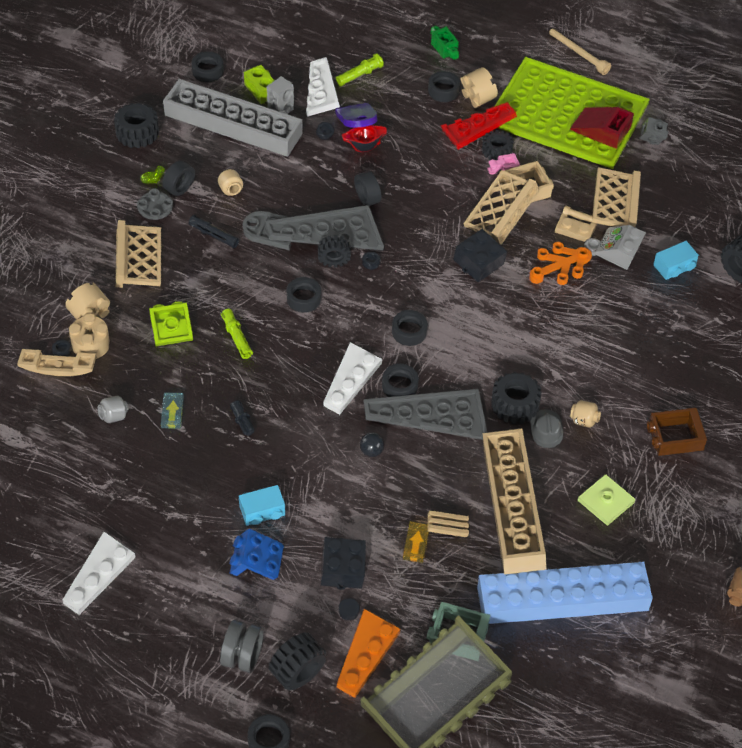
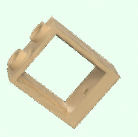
M538 161L504 170L522 179L535 178L539 184V192L532 202L551 197L554 187L553 182L548 178L544 167H541ZM504 177L500 184L510 183V179ZM512 187L502 190L504 194L513 192ZM515 197L508 198L509 203H513Z

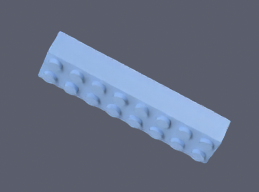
M644 562L548 569L505 575L504 573L479 575L477 586L481 613L490 615L489 624L649 611L652 601Z

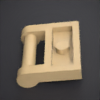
M565 206L555 233L585 242L592 237L597 223L592 222V215ZM568 216L590 222V224L568 218Z

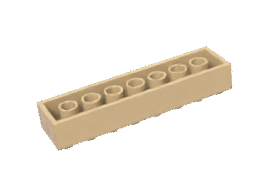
M515 429L483 433L484 454L504 575L546 570V553L523 430Z

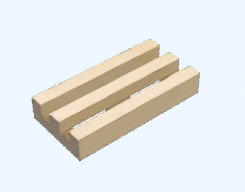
M429 510L428 532L467 537L469 534V516Z

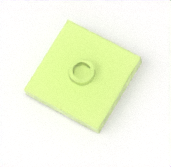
M605 474L578 497V501L608 526L635 503V498Z

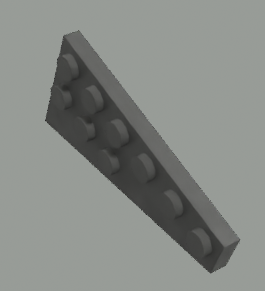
M369 205L265 221L269 240L319 244L322 238L326 237L328 239L330 235L332 238L334 235H337V238L343 236V240L345 238L348 239L351 248L382 251L384 249Z
M478 389L364 399L366 420L483 440V433H487Z

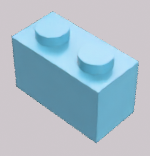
M684 241L656 253L654 266L667 280L671 277H677L685 271L694 269L699 255L687 241Z
M278 485L239 495V506L246 526L257 525L263 521L275 520L285 516V504Z

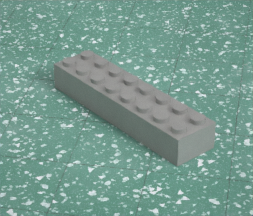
M181 79L176 82L163 100L165 116L287 157L302 136V119Z

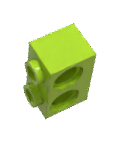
M262 65L244 71V85L260 104L267 102V86L275 81L269 71L265 70Z

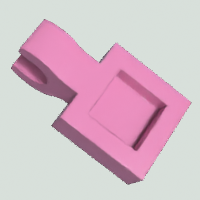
M515 153L498 156V160L489 161L490 167L487 170L489 174H495L501 169L504 171L521 165Z

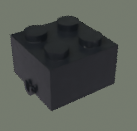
M481 229L456 246L453 260L462 267V271L465 274L468 273L477 282H480L504 265L507 251L487 232Z
M325 537L322 548L320 585L337 587L339 590H344L345 588L362 589L365 578L366 540Z

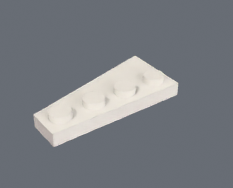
M327 58L310 62L307 117L340 107Z
M350 342L326 395L324 406L340 415L382 364V359Z
M103 532L64 596L63 604L80 615L136 558L135 553Z

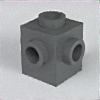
M648 117L642 124L639 139L653 145H659L668 136V123L660 119Z

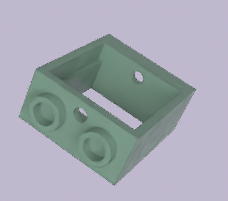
M441 602L439 609L434 611L432 621L435 623L433 627H429L426 639L430 640L432 644L439 638L438 635L443 619L455 621V618L459 615L466 624L478 627L476 634L484 642L489 627L490 615ZM465 644L452 654L474 661H479L480 653L474 646Z

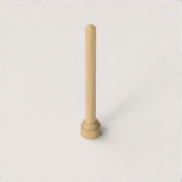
M555 29L549 31L550 35L594 64L597 71L602 75L610 71L611 64L606 60H598Z

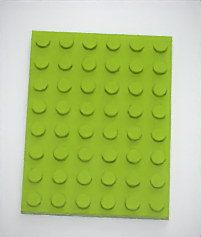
M525 57L495 105L498 106L508 102L515 110L517 117L499 126L497 129L613 169L646 110L650 99ZM585 107H620L634 113L631 129L617 149L570 130Z

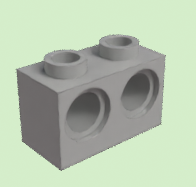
M281 76L267 86V108L284 114L294 110V87L290 81Z

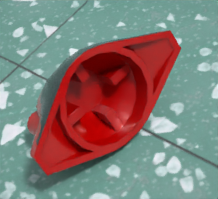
M374 125L358 127L342 134V138L345 142L350 143L354 150L368 152L377 145H380L381 138L387 133L386 127Z

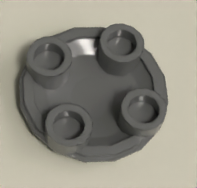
M151 189L149 193H146L137 201L139 213L143 217L152 220L163 219L168 216L173 207L172 199L168 195L159 192L158 189Z

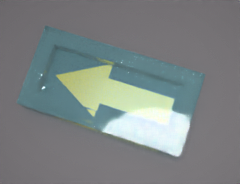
M164 393L161 428L181 429L183 393Z

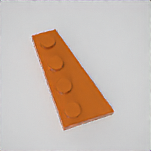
M364 609L339 676L337 688L356 698L400 634V628Z

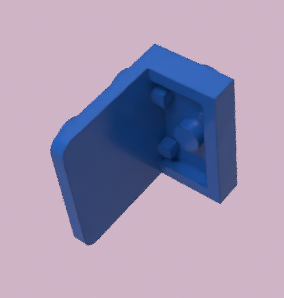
M251 529L246 530L240 536L238 535L233 544L235 549L230 559V574L238 576L244 570L249 569L275 580L279 575L283 544Z

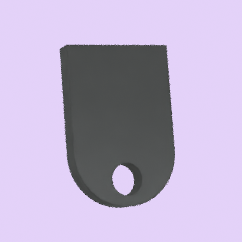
M257 211L249 214L243 221V233L253 242L290 250L293 243L290 241L269 240L265 228V221L289 217ZM250 223L256 224L255 226H249Z

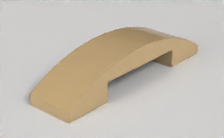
M22 349L17 365L23 369L46 375L76 376L92 372L97 356L90 353H77L76 357L42 355L41 350Z

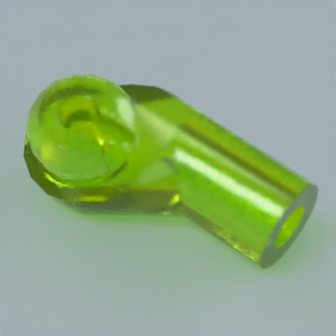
M157 166L154 172H146L141 175L140 179L143 183H157L165 169L162 166Z

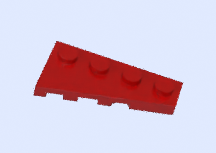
M506 102L486 109L485 113L472 114L471 118L455 120L454 124L448 126L447 124L441 125V128L459 150L486 133L514 119L517 115L515 110Z

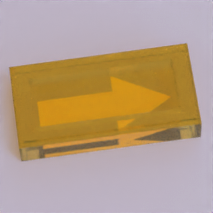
M409 523L403 560L423 563L429 534L428 524Z

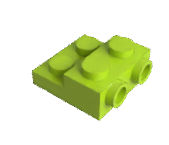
M174 302L169 306L160 304L149 308L155 346L193 341L187 303Z

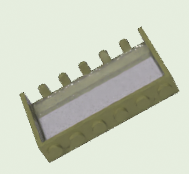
M458 615L455 618V624L451 628L441 630L437 640L432 644L430 642L426 643L423 647V652L416 658L411 656L407 660V665L399 672L395 670L390 675L391 679L383 686L381 684L377 685L374 688L373 695L368 699L365 697L361 698V706L399 748L439 747L446 740L445 736L451 731L453 733L456 732L463 725L462 721L465 718H472L479 711L478 707L482 703H489L495 697L494 693L499 688L503 690L511 683L512 671Z

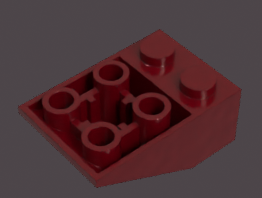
M585 107L570 130L617 149L631 129L634 113L620 107Z

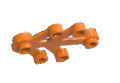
M555 242L552 248L555 254L562 253L570 256H558L550 254L545 248L539 249L537 253L539 260H548L555 263L543 268L534 267L530 271L529 279L532 283L539 284L543 282L544 275L562 268L561 273L557 275V283L565 285L568 282L570 265L577 262V265L573 268L572 276L577 279L581 278L584 272L583 266L591 260L592 252L585 247H579L575 250L564 247L561 242Z

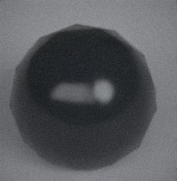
M367 433L360 440V449L364 455L376 457L384 450V440L377 433Z

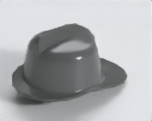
M539 410L530 422L533 440L543 448L556 447L563 439L561 418L552 410Z

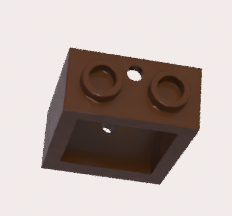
M697 408L651 413L650 420L647 421V430L652 435V446L656 449L658 456L704 451L707 437ZM688 425L692 439L663 442L659 427Z

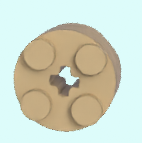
M483 67L461 77L464 87L462 93L465 98L471 99L474 108L494 99L498 94L496 84L492 85L490 81L492 79L491 74Z
M85 283L71 293L73 295L71 300L67 299L66 308L76 320L89 313L100 318H104L109 314L108 307L110 301L95 283L93 285Z
M89 313L70 325L69 334L73 352L76 355L77 353L96 354L97 359L106 354L109 349L110 340L108 327L104 320Z

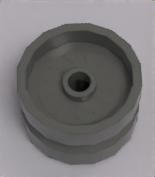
M233 619L224 638L220 658L221 665L234 668L238 663L240 671L252 673L262 648L264 628L252 624L247 629L245 622Z

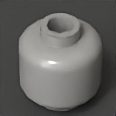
M119 396L104 398L101 400L100 405H98V415L100 419L107 423L121 421L125 418L126 412H128V404Z

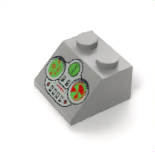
M631 225L609 227L595 255L627 270L646 232Z

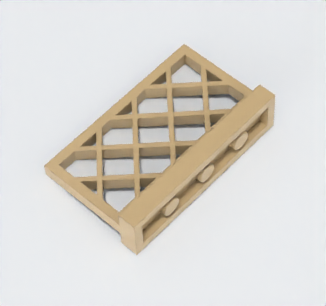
M598 167L592 214L593 223L612 227L636 226L641 172L633 171V174H627ZM601 174L607 175L610 179L605 181ZM618 179H626L627 183L622 184ZM614 182L618 187L613 189L609 184ZM605 187L608 192L603 193L600 188ZM622 190L626 195L621 197L617 192ZM613 195L617 200L612 202L608 196ZM603 199L607 205L602 206L598 201ZM621 203L625 208L620 210L616 204ZM611 207L616 213L611 215L606 209ZM602 212L606 218L597 217V214ZM620 216L624 222L617 221L615 217Z
M502 170L466 219L464 226L476 232L483 229L501 245L538 194L539 189L536 181L532 179L527 181ZM504 177L510 179V183L500 184ZM525 185L523 189L515 191L514 186ZM512 187V193L503 195V189ZM500 191L501 196L491 199L493 192ZM515 197L513 203L505 204V199ZM502 200L503 206L493 208L492 203ZM490 204V210L481 212L483 206ZM505 210L504 216L496 218L495 213ZM493 214L494 219L484 222L483 216ZM481 218L482 223L471 224L474 219ZM495 224L496 227L492 232L485 229V226Z
M118 220L115 287L123 288V284L161 285V228L125 225V221ZM128 231L136 232L139 235L133 238L128 234ZM155 233L157 236L151 239L147 234ZM143 238L147 241V243L141 245L138 242V240ZM132 244L138 247L134 252L128 248ZM152 245L157 250L151 253L146 248ZM143 251L147 257L142 259L137 254ZM134 258L138 263L132 265L128 260ZM152 259L157 264L151 267L146 262ZM143 265L147 271L141 273L137 268ZM133 271L138 277L128 278V274ZM152 273L157 277V280L149 279L146 276Z

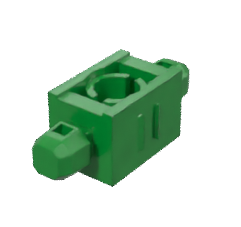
M438 26L431 27V44L443 59L447 57L453 60L458 59V40L447 27L442 29Z

